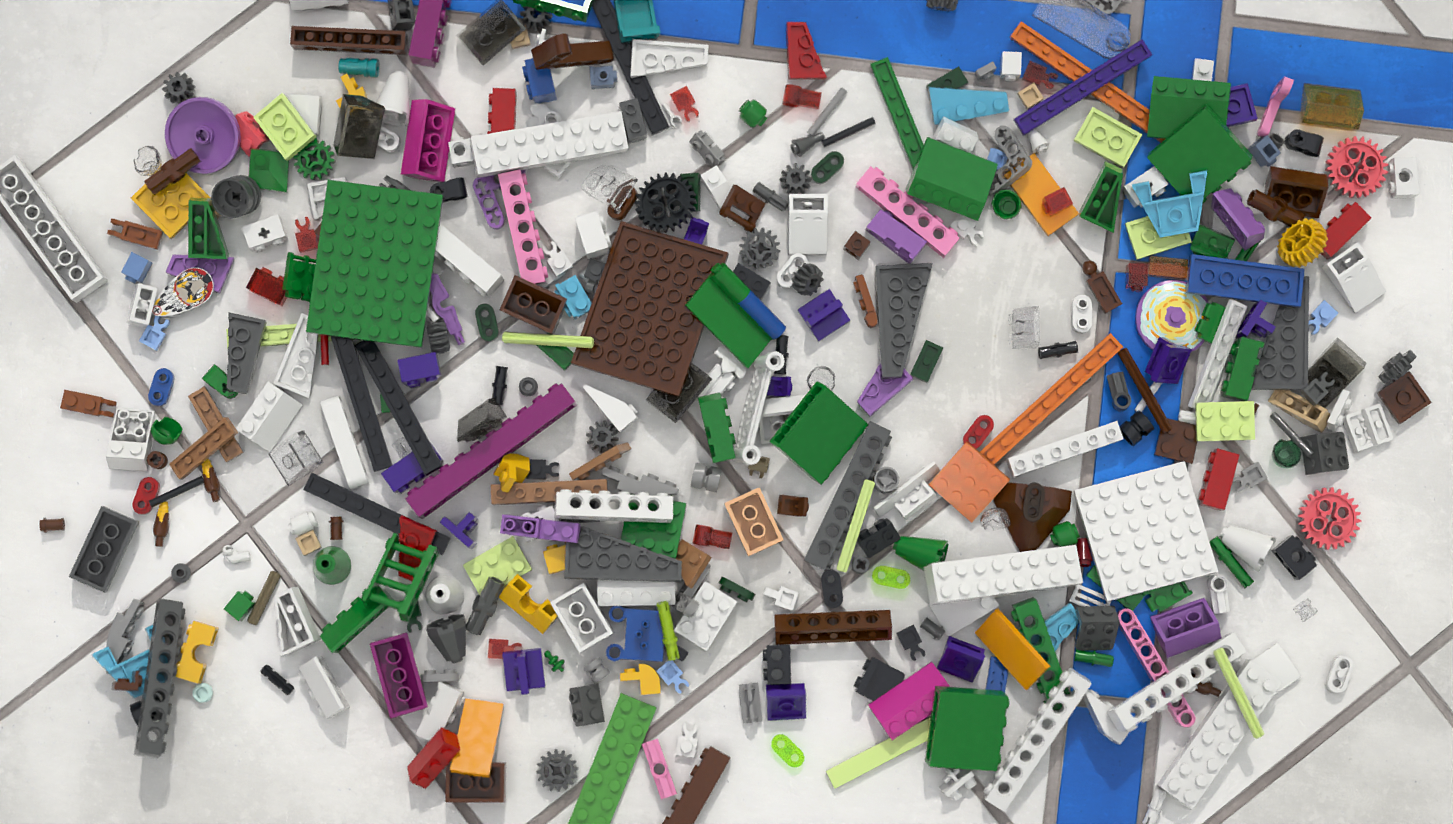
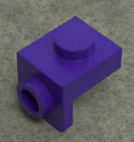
M691 218L684 240L702 245L709 223L702 219Z
M771 376L766 396H790L792 391L791 377Z

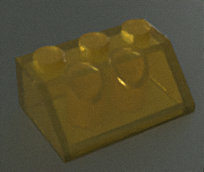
M1304 83L1300 112L1302 123L1359 130L1364 113L1361 90Z

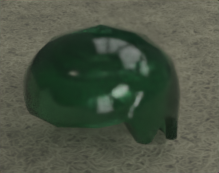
M1280 439L1273 446L1271 455L1273 462L1277 466L1293 468L1300 461L1301 451L1292 440Z

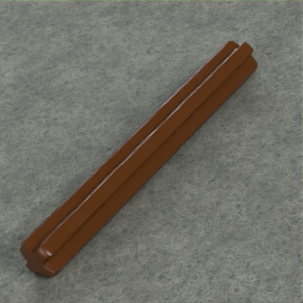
M1128 349L1120 350L1118 352L1119 357L1162 433L1165 434L1171 431L1172 426Z

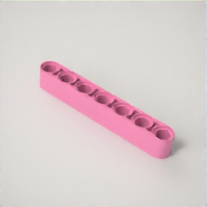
M1130 609L1119 610L1117 615L1121 631L1152 682L1156 681L1169 672L1135 613ZM1123 612H1127L1130 616V620L1127 623L1121 620ZM1133 629H1137L1140 633L1137 640L1131 637ZM1143 646H1147L1150 650L1149 655L1146 657L1141 654ZM1154 662L1158 663L1160 667L1157 673L1151 671V665ZM1161 689V695L1165 698V692ZM1181 694L1183 698L1179 700L1177 707H1173L1171 701L1166 705L1179 726L1190 727L1195 722V715L1183 694ZM1183 713L1189 715V721L1186 724L1181 722V715Z

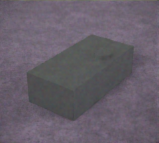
M101 506L69 577L104 593L107 592L139 521Z

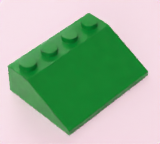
M1154 76L1147 137L1166 139L1206 104L1227 125L1231 83Z
M927 137L907 184L906 192L908 195L978 221L985 206L998 163Z

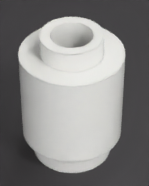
M313 511L291 518V523L288 524L291 533L297 536L314 530L319 525Z

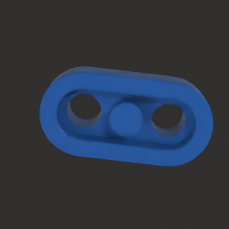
M161 368L155 372L149 390L148 399L155 406L165 405L172 390L175 379L174 374L166 368ZM163 374L166 375L165 381H161L160 379L161 375ZM156 393L161 394L159 399H155Z

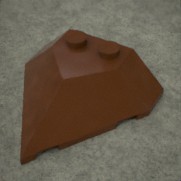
M1007 483L994 497L993 502L1020 552L1037 550L1052 532V528L1058 525L1070 511L1072 491L1043 486L1045 489L1043 514L1035 522L1028 521L1023 515L1025 489L1029 484ZM1033 489L1031 491L1032 495H1036L1038 493V489ZM1035 508L1029 509L1030 514H1034L1036 512Z

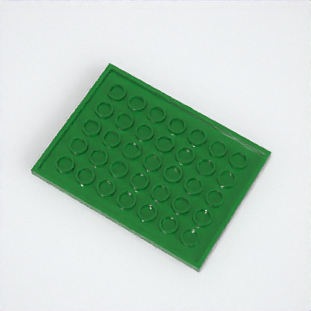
M328 180L306 327L307 333L422 348L443 195Z

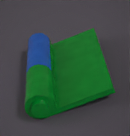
M717 263L712 267V273L685 306L746 368H749L767 344L783 334L786 326L725 263Z

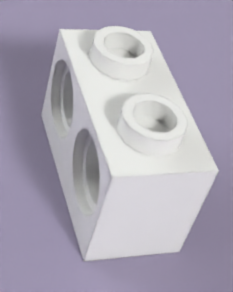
M479 133V134H473V135H471V137H472V136L482 135V134H481V133ZM457 137L452 139V142H448L454 168L474 164L470 138ZM457 148H464L465 153L458 156L455 154Z

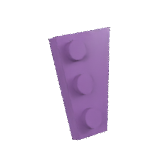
M172 255L166 273L176 277L189 268H201L211 275L214 282V292L220 294L234 262V257H228V259L188 258V255Z
M880 364L857 403L871 417L913 381V377L904 369L901 378L882 379Z

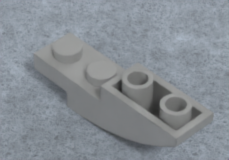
M609 466V469L604 467L602 472L603 476L619 482L616 489L622 492H629L635 495L639 492H646L650 496H657V493H667L670 496L679 492L675 483L667 480L665 483L658 481L659 477L650 473L647 476L643 475L641 481H638L637 476L627 473V476L619 473L620 469Z
M133 599L126 614L117 612L109 631L106 647L109 646L117 664L121 663L124 656H128L132 649L131 643L133 640L126 636L132 633L135 627L133 624L135 619L139 618L144 611V607H142L144 602L138 599Z

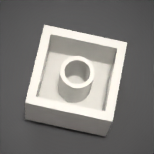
M597 211L576 217L575 220L588 260L609 254V248L612 245L608 233L604 234L603 232L606 229L603 216H598Z

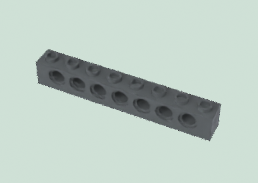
M869 422L805 556V562L824 571L826 567H831L835 559L832 557L834 550H839L843 540H840L843 532L847 534L850 523L848 521L851 515L854 514L864 480L872 481L876 473L873 468L876 463L880 464L884 456L881 451L884 446L888 447L892 439L890 430L874 422ZM876 440L879 443V448L877 450L870 449L869 441ZM861 458H869L871 465L863 467L860 463ZM855 474H859L863 479L859 485L854 484L852 481V476ZM849 491L854 494L852 502H847L844 499L845 492ZM836 510H845L846 517L838 519L835 515ZM828 527H836L838 530L837 536H829L827 533ZM820 544H827L830 548L829 553H820Z
M161 598L156 602L134 755L158 758L161 754H164L166 749V742H163L164 734H167L169 723L166 722L167 715H170L172 707L169 699L174 692L172 678L173 676L175 677L177 672V665H174L175 657L178 658L180 646H177V643L183 631V628L180 627V622L185 616L183 602ZM165 617H170L173 620L172 626L166 624ZM163 636L170 638L171 642L169 645L163 643ZM160 655H165L167 657V664H164L160 661ZM157 674H162L165 677L164 683H160L157 680ZM154 693H159L162 696V702H157L154 699ZM152 712H156L159 715V721L152 720ZM150 731L156 734V741L149 739L148 733Z

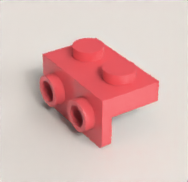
M245 111L236 114L235 117L241 133L240 148L250 157L251 148L259 149L263 143L270 141V139L253 118L254 116Z

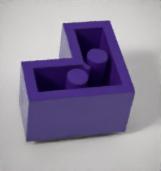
M436 352L397 360L401 381L409 388H417L421 386L420 383H425V380L427 383L438 380L437 377H442Z

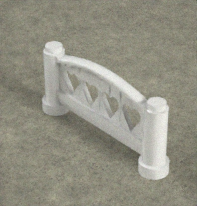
M777 351L758 356L753 362L756 369L742 412L736 448H734L736 458L731 459L734 462L753 465L760 460L761 452L758 447L754 446L772 371H778L784 366V357Z

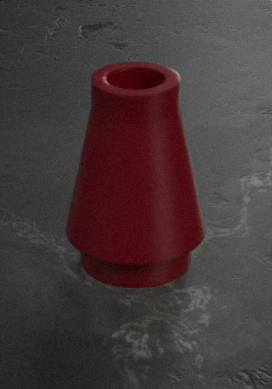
M1079 538L1076 546L1080 567H1090L1093 559L1088 539Z

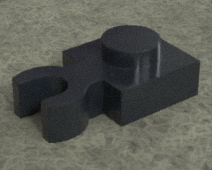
M529 459L530 472L526 479H546V474H550L552 477L559 476V473L552 472L554 466L560 465L558 462L546 465V460Z
M914 624L896 633L904 650L910 648V657L913 661H916L914 656L916 651L921 652L923 657L925 656V651L917 645L922 640Z

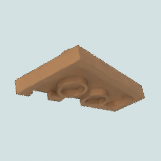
M629 443L616 445L572 471L569 475L572 480H584L590 476L589 473L595 470L597 472L606 467V463L618 460L622 457V454L631 450Z

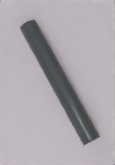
M1276 412L1270 415V418L1308 458L1314 454L1308 445Z

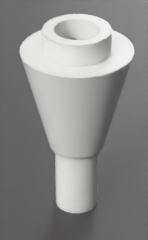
M1034 129L1029 132L1028 136L1032 152L1042 154L1047 151L1049 142L1037 130Z

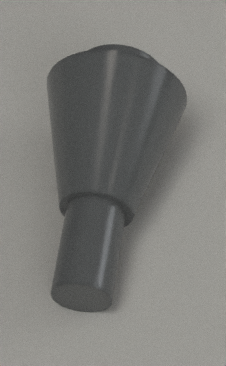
M820 132L812 137L793 139L790 148L794 155L801 157L815 143L825 139V136Z

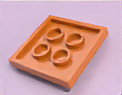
M966 441L928 485L972 523L1010 481V478Z

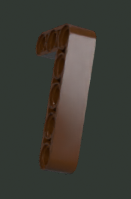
M566 33L555 35L531 50L536 70L599 65L615 60L610 41L570 44L568 34Z

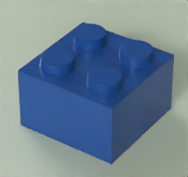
M533 58L525 60L526 66H523L522 69L526 82L530 83L526 85L529 99L534 100L535 104L556 101L557 97L551 69L536 70Z

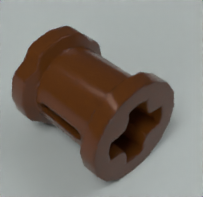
M153 451L147 456V463L152 468L163 469L166 467L168 459L165 454ZM157 457L161 458V461H158V464L154 463V460L157 459Z

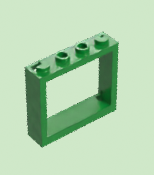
M513 0V3L520 4L522 7L535 8L540 12L553 13L559 17H568L574 21L587 22L593 0H585L583 6L561 0Z

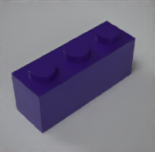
M434 448L440 461L443 462V459L441 458L437 450ZM413 452L381 473L394 493L399 492L400 494L410 488L409 484L412 482L418 483L426 477Z

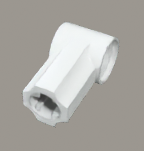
M1220 575L1209 577L1207 587L1210 592L1212 612L1214 614L1230 612L1227 579ZM1216 579L1221 581L1219 589H1215L1213 586V582Z

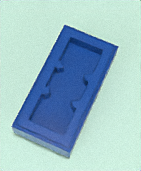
M991 656L985 690H999L1005 693L1008 670L997 657Z

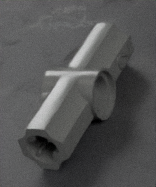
M493 576L488 577L481 594L477 595L473 602V611L466 623L467 631L474 635H481L489 617H492L496 611L498 597L505 585L503 581Z

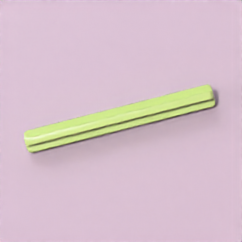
M503 332L502 341L504 343L593 348L594 339L585 336Z
M864 480L836 567L838 571H848L875 486V482L871 480Z
M1218 648L1214 650L1213 654L1253 737L1256 739L1262 737L1264 732L1224 649Z

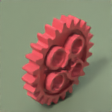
M1356 136L1352 138V141L1346 138L1344 140L1345 144L1342 141L1338 142V147L1334 146L1332 148L1333 152L1328 154L1331 159L1325 163L1330 166L1325 171L1331 172V174L1327 178H1333L1330 185L1337 184L1335 191L1342 189V195L1349 192V198H1352L1356 193L1357 198H1360L1363 193L1367 197L1369 191L1373 194L1376 192L1375 187L1379 189L1382 186L1380 182L1386 180L1382 175L1388 174V171L1383 169L1388 166V163H1383L1387 156L1380 155L1383 149L1377 151L1378 144L1376 143L1372 146L1371 139L1364 142L1363 136L1359 141ZM1348 152H1355L1356 159L1350 158ZM1364 152L1365 155L1358 165L1359 170L1354 173L1352 182H1349V178L1356 168L1355 164L1359 162L1361 153ZM1366 159H1370L1373 162V167L1366 165ZM1341 167H1344V168L1347 169V171H1348V175H1347V176L1341 174V172H1340V168H1341ZM1358 176L1364 177L1365 184L1358 182Z
M1333 487L1329 488L1328 492L1326 488H1322L1321 493L1315 490V496L1308 494L1307 496L1310 501H1302L1306 506L1299 507L1303 514L1297 515V517L1302 518L1298 525L1304 526L1300 532H1307L1305 539L1312 538L1311 545L1318 542L1317 548H1321L1324 544L1325 550H1329L1330 545L1333 550L1337 549V543L1340 547H1344V541L1351 543L1349 536H1357L1353 531L1360 530L1356 523L1362 521L1356 519V516L1360 515L1361 512H1355L1359 505L1351 504L1354 498L1347 499L1348 493L1341 495V489L1334 493ZM1321 501L1326 502V511H1322L1320 509L1319 505ZM1335 502L1336 506L1332 511L1333 503ZM1339 508H1343L1345 510L1344 518L1339 517ZM1330 515V518L1333 519V521L1328 522L1326 516ZM1315 519L1321 522L1320 529H1316L1313 526ZM1326 525H1327L1326 534L1324 535V534H1323V530L1325 529V527H1326ZM1333 526H1337L1339 529L1337 536H1334L1331 532Z

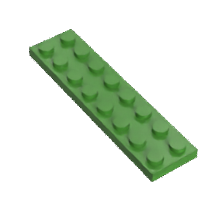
M620 694L568 824L611 823L657 707L625 694Z

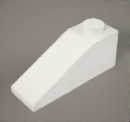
M716 165L700 175V178L718 208L721 209L731 188ZM731 206L732 212L742 218L747 217L746 214ZM728 217L725 218L731 227L736 224V222Z
M585 385L583 387L619 433L638 419L636 416L638 412L632 404L627 405L624 401Z

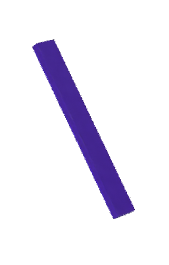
M1142 39L1019 115L1013 121L1024 136L1150 58L1152 53Z

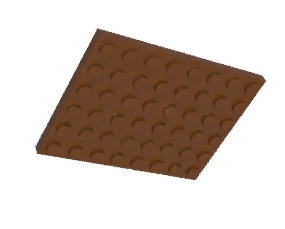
M620 221L580 335L592 337L594 339L593 348L576 347L571 364L680 397L704 329V325L691 313L685 304L712 273L711 269L715 264H726L729 253Z

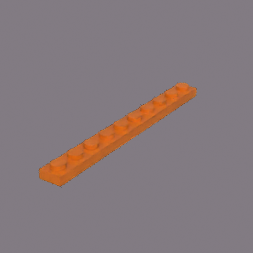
M1022 21L1010 36V39L1072 82L1092 71ZM1109 82L1091 94L1148 133L1150 110ZM1155 138V139L1158 140L1159 142H1162V141L1165 140V139Z
M1110 333L986 445L980 453L992 464L997 463L1118 353L1123 346Z

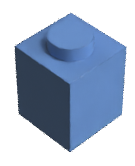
M131 252L121 273L126 275V280L134 284L136 281L143 283L152 262Z

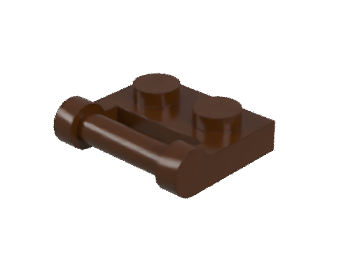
M733 184L719 211V215L733 220L744 227L745 231L753 232V228L756 227L755 223L766 203L738 185ZM731 206L748 215L749 219L745 220L732 212Z

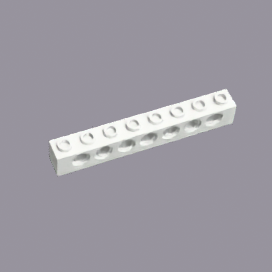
M1235 632L1223 636L1222 639L1217 640L1109 710L1107 714L1118 732L1125 730L1127 733L1137 728L1136 724L1142 721L1144 723L1152 718L1151 714L1155 711L1159 713L1167 708L1166 704L1170 701L1172 703L1177 702L1183 698L1181 694L1184 692L1190 693L1198 688V683L1202 682L1203 684L1211 680V675L1215 672L1217 674L1221 673L1222 670L1213 654L1214 650L1223 648L1231 664L1242 659L1241 655L1246 650ZM1206 660L1209 662L1210 668L1206 666ZM1191 670L1194 671L1195 678L1192 677ZM1176 679L1180 682V688L1176 685ZM1161 689L1165 692V698L1161 695ZM1146 699L1150 701V708L1146 705ZM1131 709L1135 711V717L1131 715Z
M1069 668L1068 671L1065 670L1059 678L1060 683L1057 687L1054 686L1048 694L1049 699L1046 703L1043 702L1037 711L1039 714L1035 719L1032 718L1027 725L1028 730L1017 739L1016 748L1007 754L1005 758L1006 763L1003 767L1000 766L994 774L995 779L992 783L989 782L983 791L985 793V800L1003 812L1007 810L1092 684L1089 679L1072 668ZM1066 687H1073L1071 694L1066 695L1063 693ZM1055 703H1062L1060 710L1055 711L1052 709ZM1044 719L1052 720L1051 724L1047 727L1042 726V721ZM1040 735L1041 739L1038 742H1031L1032 736ZM1023 751L1030 752L1029 757L1025 759L1021 758L1020 754ZM1012 767L1019 768V772L1014 775L1010 774L1009 770ZM1001 783L1008 784V788L1006 790L998 789Z

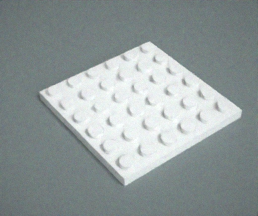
M1185 461L1073 491L1106 602L1218 572Z

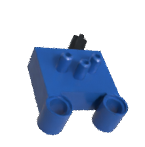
M622 606L611 607L609 610L610 619L619 623L627 618L625 650L618 644H611L606 650L608 659L611 661L631 659L663 662L666 647L662 642L663 632L659 612L657 610L628 609ZM620 608L623 611L621 619L613 617L614 609ZM677 645L680 655L679 660L684 661L688 651ZM613 647L620 649V656L617 658L610 656V649Z

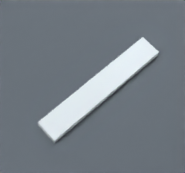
M1229 299L1188 407L1195 409V403L1211 402L1247 309L1246 305Z

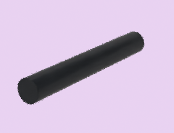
M871 117L822 140V145L825 148L876 124L875 120Z
M200 476L149 500L151 507H155L203 484L204 479Z

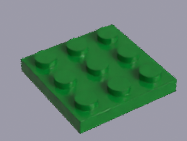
M673 501V520L671 523L624 521L621 540L676 559L686 503ZM630 502L628 504L631 510H638L636 503ZM649 503L648 509L656 511L657 506L654 503Z

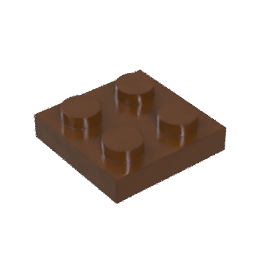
M1410 371L1377 392L1398 424L1403 423L1432 403Z
M1168 419L1172 430L1164 434L1160 429L1154 455L1193 464L1198 442L1196 441V425Z

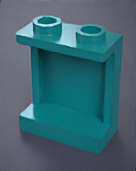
M613 0L621 43L631 42L633 39L648 40L658 38L660 28L656 24L652 0Z

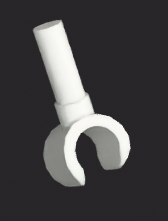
M666 103L662 104L671 118L670 124L673 127H676L673 123V118H678L680 123H682L680 116L675 115Z

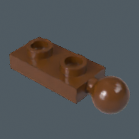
M1092 260L1085 261L1082 265V271L1091 277L1086 280V283L1103 312L1106 314L1122 305L1104 271L1097 274V264Z

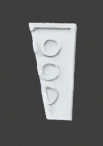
M633 39L630 78L705 66L708 62V45Z
M302 312L273 384L310 398L318 334L306 332L308 314Z

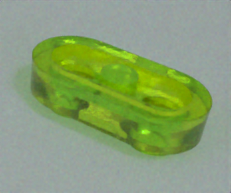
M878 566L872 572V579L878 585L904 589L910 584L909 573L902 569ZM879 572H884V579L878 577ZM898 576H902L904 578L903 583L897 582Z
M778 734L773 737L771 741L772 749L789 766L799 767L803 764V752L786 735ZM780 740L785 743L782 748L777 746V742ZM793 754L798 755L797 761L791 760Z

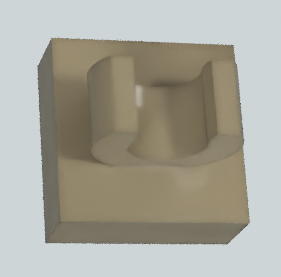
M761 456L756 464L749 465V475L752 476L755 470L760 472L759 478H762L764 473H767L770 458Z

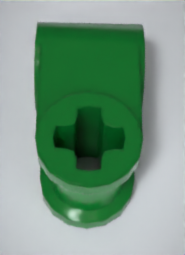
M214 364L202 377L208 385L226 398L232 399L238 395V392L227 391V374Z

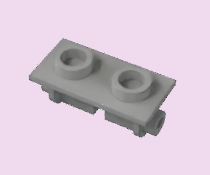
M700 130L689 141L693 149L698 151L706 164L712 168L726 160L725 154L717 145L713 148L710 147L714 141L706 132Z
M758 683L740 684L743 723L762 721Z

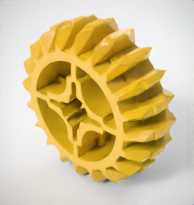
M1305 218L1303 221L1298 220L1296 224L1286 228L1287 231L1285 233H1281L1282 238L1278 240L1277 248L1279 256L1289 266L1300 268L1303 265L1306 267L1308 262L1313 263V260L1318 258L1320 253H1323V248L1327 246V233L1323 226L1313 219L1308 220Z

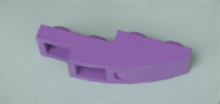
M502 514L500 534L578 543L581 524Z

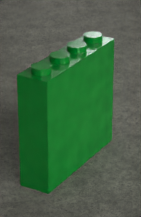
M1206 104L1150 151L1147 158L1180 195L1192 193L1189 173L1207 170L1203 204L1210 193L1213 194L1222 188L1221 184L1225 181L1230 182L1233 180L1238 170L1246 169L1252 163L1253 155Z
M816 381L769 442L811 479L822 485L869 424L827 386Z
M935 686L925 762L929 767L997 771L998 765L1001 763L1000 747L1004 744V736L1002 734L1003 728L1006 727L1007 723L1005 713L1006 709L1009 708L1008 696L999 690Z

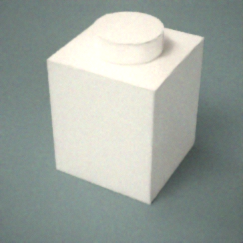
M1002 52L1000 78H1005V81H1016V79L1020 78L1022 52Z

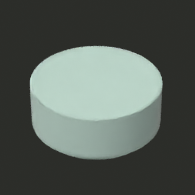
M207 683L197 684L193 689V697L198 702H207L213 696V689Z

